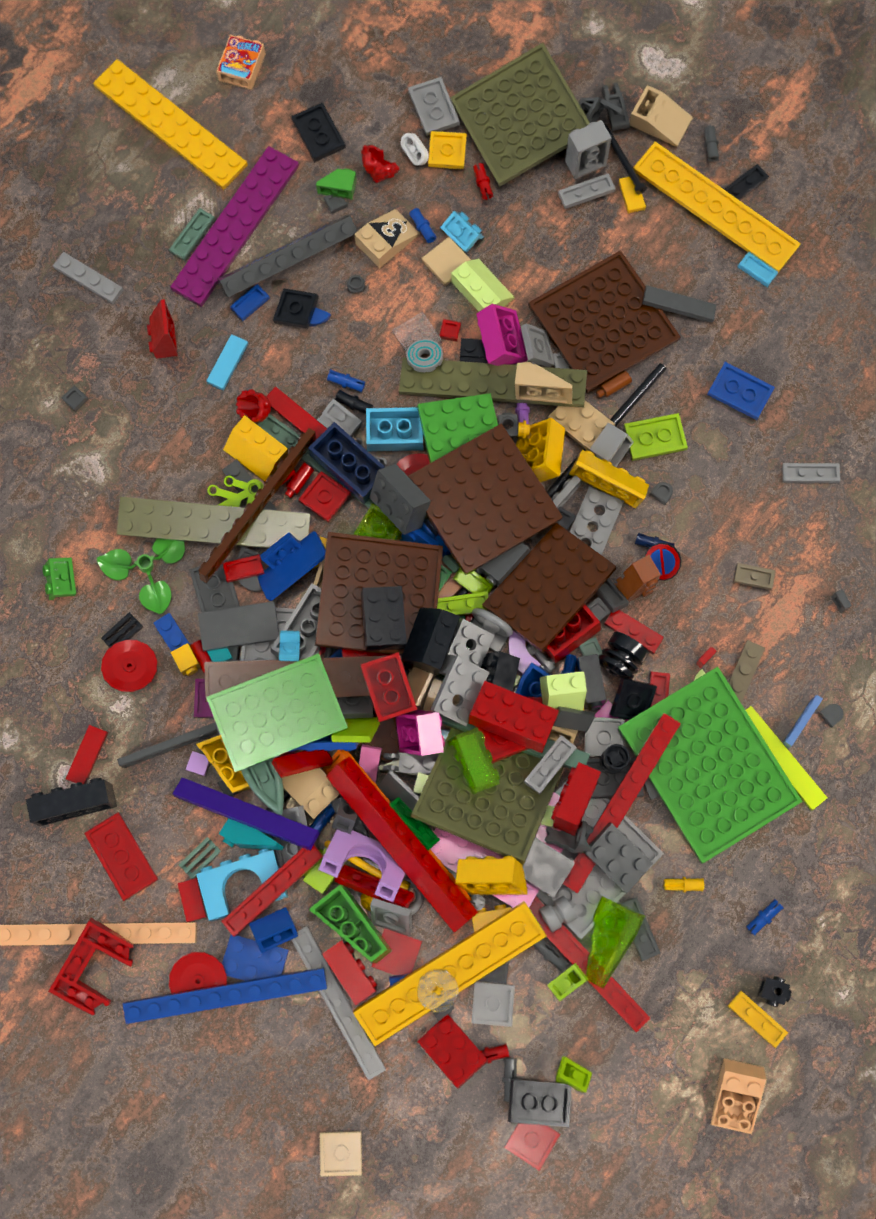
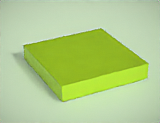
M377 717L347 718L345 721L348 728L332 734V742L370 743L380 722H378Z

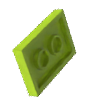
M679 413L624 424L625 433L634 441L629 448L632 461L685 451L688 448Z

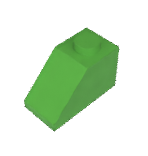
M347 168L336 169L317 181V193L353 200L357 182L356 171Z

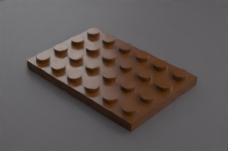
M556 523L488 597L482 606L505 621L515 633L540 652H543L616 570V565Z

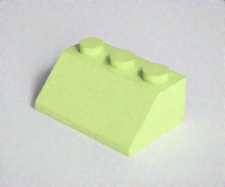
M480 259L466 261L451 272V282L478 312L490 304L504 307L514 299V296Z

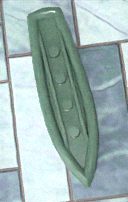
M273 758L241 770L244 779L255 795L267 807L281 815L284 805V788L282 778L272 765Z

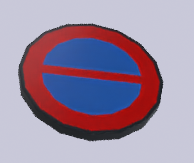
M668 543L654 544L647 550L644 556H651L661 574L659 580L672 579L681 568L682 559L680 553L674 546Z

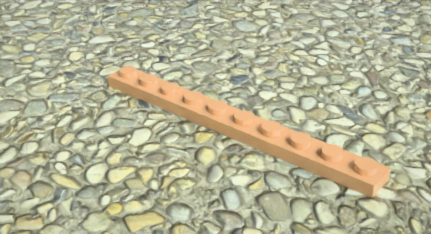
M196 922L104 924L133 944L196 943ZM87 924L0 925V946L75 945Z

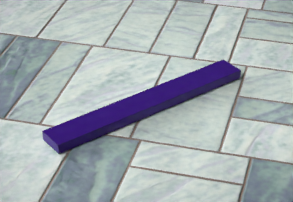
M183 777L172 793L176 798L310 851L320 834L316 829Z

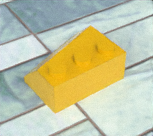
M553 418L530 425L529 436L526 435V439L519 437L516 443L517 448L540 483L560 476L565 428Z

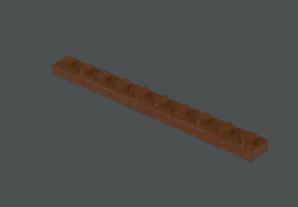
M309 428L299 436L296 446H292L289 449L286 459L279 462L276 472L267 478L263 489H259L255 494L253 502L246 505L244 514L234 521L231 531L224 534L221 544L211 551L208 561L201 564L199 567L201 581L206 584L306 454L308 447L316 440L314 430Z

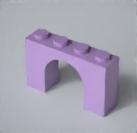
M336 830L322 859L319 870L337 878L344 863L349 858L356 856L368 858L378 865L382 874L375 895L393 902L405 872L380 842L353 830L351 834Z

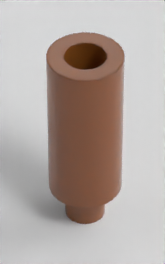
M624 371L602 384L600 390L596 391L598 398L608 397L632 383L629 373Z

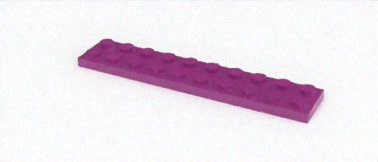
M270 146L267 147L170 286L172 291L200 307L203 306L219 283L217 279L226 273L299 167V162Z

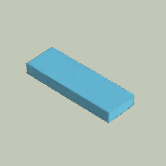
M231 334L207 379L208 384L224 391L248 346V341Z

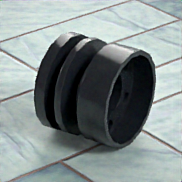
M614 632L608 641V645L612 650L604 648L602 650L603 655L598 657L599 663L613 676L620 679L622 677L633 680V674L638 672V668L634 664L642 665L649 652L642 644L621 632Z

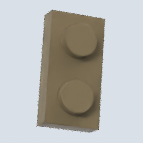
M737 563L733 583L772 590L776 570Z

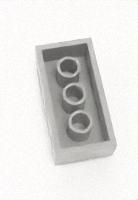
M311 583L282 631L300 632L299 659L315 655L320 646H315L321 588ZM280 634L271 647V653L279 657Z

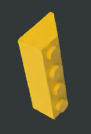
M582 450L579 453L569 473L572 476L576 475L581 481L604 493L623 500L624 503L635 509L645 499L649 484L645 483L646 481L643 478L634 477L623 468H616L610 461L601 460L588 450Z

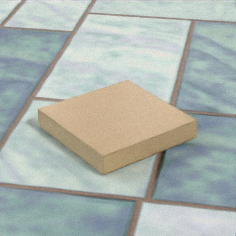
M450 237L422 257V262L444 286L451 282V272L464 262L471 260Z
M361 1131L320 1132V1176L362 1175Z

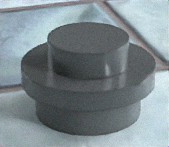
M353 275L348 279L347 287L352 293H360L365 288V281L361 276Z

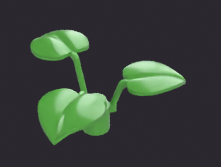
M156 539L152 549L159 556L140 555L131 566V556L122 549H114L97 557V563L102 572L113 580L126 579L129 574L128 569H133L136 566L139 567L141 572L147 573L151 585H145L140 590V602L146 609L162 614L170 604L171 590L164 581H158L154 584L150 573L154 568L153 560H160L162 558L165 563H177L184 556L185 543L179 540Z

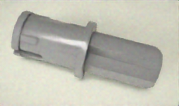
M479 894L473 895L470 901L477 911L483 909L485 906L484 897Z

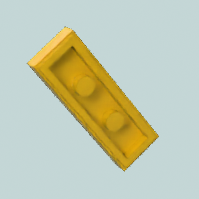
M739 991L728 1004V1007L774 1048L789 1033L742 991Z

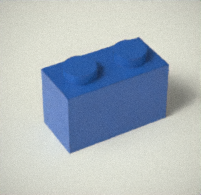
M286 907L249 923L261 953L298 937Z

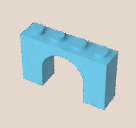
M262 849L255 856L246 854L240 856L239 861L236 862L227 860L221 862L220 867L212 868V866L200 869L201 873L196 875L209 921H215L230 914L225 895V886L228 879L234 873L241 870L253 871L258 875L263 884L279 869L278 859L274 850ZM285 891V892H284L277 900H275V901H278V900L287 898V897H288L287 891Z

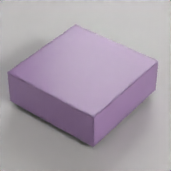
M192 751L186 770L205 776L210 762L205 755Z

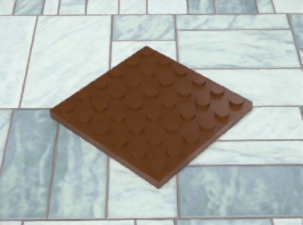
M621 250L528 302V307L546 331L569 368L587 370L586 393L636 366L681 338L662 309L642 304L646 286Z
M502 423L408 475L413 483L431 500L426 515L465 576L563 518Z
M328 532L315 646L388 655L399 652V655H402L404 649L365 651L361 605L362 588L402 586L406 640L408 641L420 607L437 609L443 546Z

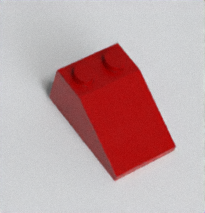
M162 299L150 315V324L147 325L148 335L151 336L152 340L149 342L150 353L153 352L156 359L178 356L174 320L165 299Z

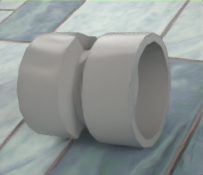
M565 896L555 900L553 906L548 904L539 909L551 932L561 928L563 922L568 924L577 919L574 910Z

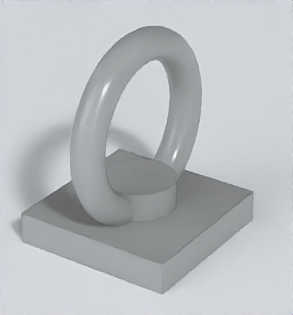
M481 608L473 609L472 615L475 619L472 623L495 635L489 649L494 652L501 651L507 639L513 634L512 628L501 618Z
M404 876L403 880L410 883V886L415 891L416 900L414 904L407 909L373 898L370 904L371 919L373 925L410 936L412 931V915L421 908L424 895L408 876Z

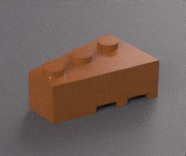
M647 555L632 563L623 572L625 577L623 579L619 577L614 585L630 602L642 595L646 597L652 594L661 574L651 556Z

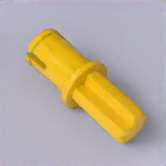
M682 877V879H664L663 887L665 890H682L683 893H686V891H704V879H690Z

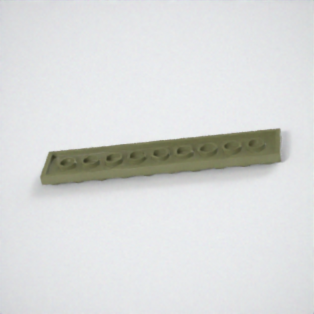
M403 357L399 394L461 398L491 393L492 401L584 408L587 370L542 367L573 385L572 404L516 399L515 378L517 365L504 364L496 366L488 363L443 360L440 366L435 367V370L424 373L415 371L413 367L408 365L407 358Z
M120 497L117 535L221 544L222 537L226 532L229 533L231 531L234 521L244 514L245 508ZM263 509L236 546L270 548L288 532L299 541H302L309 535L311 514Z

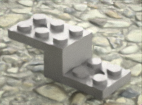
M459 619L441 670L439 671L445 677L430 709L431 711L439 712L440 715L462 726H467L475 701L484 681L487 680L490 673L482 669L481 664L495 636L494 634L465 619ZM469 639L473 641V647L470 650L466 647V642ZM455 695L460 697L457 705H454L452 701Z

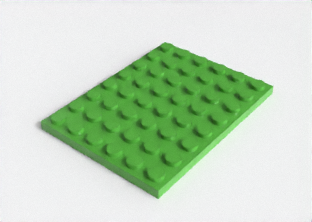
M719 667L712 669L618 727L635 757H637L663 713L681 723L648 778L701 864L803 802Z

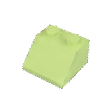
M584 671L540 677L543 704L554 709H558L561 706L583 711L587 693Z

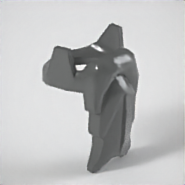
M582 820L577 833L573 836L562 830L558 831L547 826L548 836L545 837V841L573 853L591 852L592 847L587 843L585 835L586 833H592L594 828Z

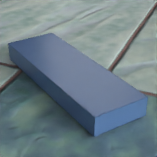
M815 695L810 700L783 741L787 749L792 747L823 700L820 696Z

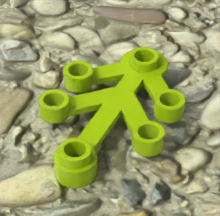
M226 476L224 484L227 487L236 486L244 489V491L237 494L220 489L217 485H210L207 492L211 496L227 498V500L218 505L240 507L242 500L247 497V504L252 503L255 499L254 497L257 492L254 493L252 491L253 486H258L259 490L263 489L264 485L256 479L250 480L247 483L237 480L233 476ZM229 478L233 479V483L231 485L227 484V480ZM212 487H215L217 490L215 494L211 493Z

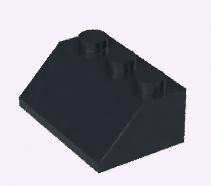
M420 607L401 661L437 675L441 670L460 616L443 609Z

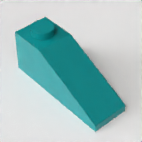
M229 818L219 832L224 837L223 842L231 847L235 844L240 848L283 850L284 846L259 830Z

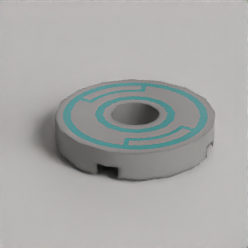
M417 340L407 349V363L417 372H431L436 369L435 367L442 364V347L433 340ZM422 354H428V355H429V357H427V358H422V357H420V356H421Z

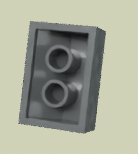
M392 770L386 774L378 785V788L390 802L400 797L413 811L419 796Z

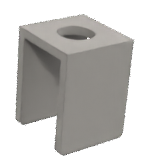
M608 422L590 450L597 454V458L610 461L613 466L617 467L634 441L627 433Z

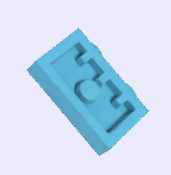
M453 211L440 228L465 252H468L478 239L484 238L481 234L482 230L476 224L472 225L469 223L468 220L470 218L462 211L460 213Z

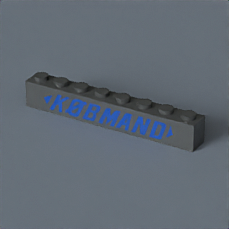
M350 215L342 216L217 280L225 296L230 297L354 235L358 231Z

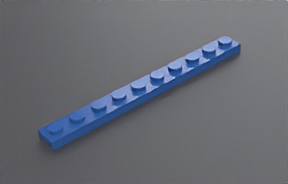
M323 967L124 1002L125 1022L130 1024L327 989L325 970Z

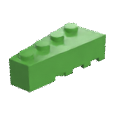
M340 884L309 909L369 961L378 963L392 952L389 945L346 886Z

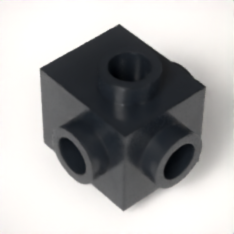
M774 976L773 979L763 977L757 997L767 1000L766 1004L778 1008V1005H785V1002H789L792 991L789 990L790 985L786 984V980L777 976Z

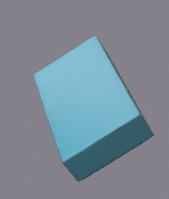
M748 252L738 265V268L766 287L770 285L778 274V271L751 252Z

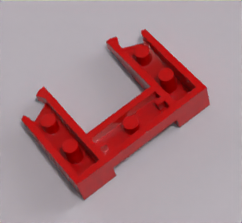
M90 918L48 992L92 1016L95 1015L94 1009L103 1003L107 1007L111 1000L80 981L81 974L96 949L131 967L133 959H129V948H133L134 944L104 924Z

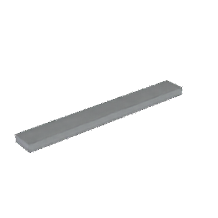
M308 926L297 931L298 937L291 940L308 970L324 967L327 989L319 991L369 1081L384 1072L386 1068L368 1035L353 1014L351 1004L330 966L322 956V952Z

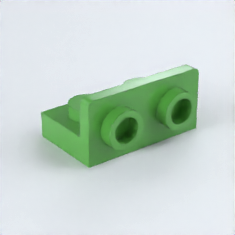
M72 558L48 559L45 565H43V575L47 579L45 592L49 595V600H54L55 597L75 596L76 587Z

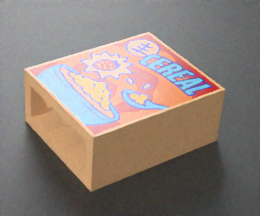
M230 35L216 70L219 81L252 90L265 57L264 44L256 40L244 39L241 36Z

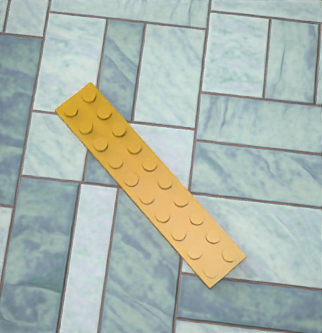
M118 59L93 82L94 87L223 190L248 166L246 160Z
M657 142L652 144L633 167L636 174L739 247L754 254L778 271V273L801 245V243Z
M523 901L353 1010V1014L374 1046H376L546 937V934L526 902Z

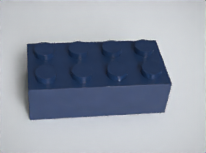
M333 422L308 447L310 456L363 504L370 499L377 471L385 468V466L338 424Z

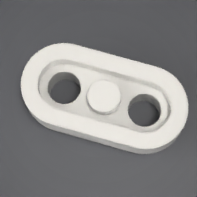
M414 133L404 134L401 138V147L414 165L426 164L429 154L420 139Z

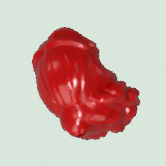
M364 145L361 150L363 167L371 175L375 183L394 177L395 173H398L400 170L399 166L395 162L390 163V161L384 160L383 150L373 145Z
M249 389L248 391H242L237 397L236 406L238 408L236 413L241 418L245 415L253 422H262L270 414V400L263 393Z

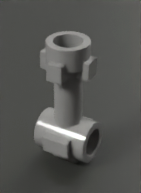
M529 642L527 643L526 649L531 656L535 654L542 664L541 668L549 673L556 668L554 666L555 663L552 660L548 661L543 652H540Z

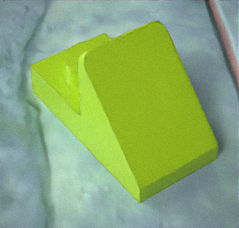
M574 963L547 986L557 999L561 1001L585 983L588 978L578 965Z
M562 1056L555 1082L568 1084L576 1090L586 1093L592 1072Z

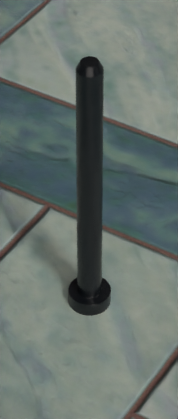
M604 124L611 136V147L635 185V193L637 195L643 194L647 190L646 184L641 183L609 127Z

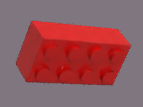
M484 681L470 713L468 724L543 753L559 710Z

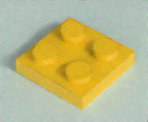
M431 131L428 167L464 169L467 133Z

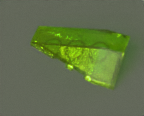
M604 896L601 897L593 917V922H595L594 933L591 934L592 948L588 956L586 972L588 981L601 988L605 987L637 936L645 915Z

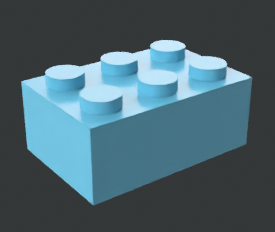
M417 407L366 408L367 451L423 450V431Z

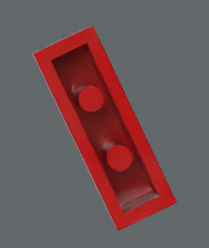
M341 940L322 953V956L354 1004L358 1005L376 992L374 987L377 984L371 975L367 977L363 970L366 967L360 958L356 960L352 955L355 951L350 943H344Z

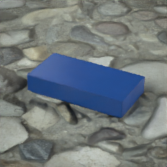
M256 284L233 303L230 309L244 321L268 301L270 297Z

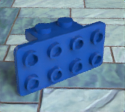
M315 531L302 541H299L288 532L260 555L262 561L269 567L264 570L265 574L258 575V580L269 601L274 600L325 559L326 549Z

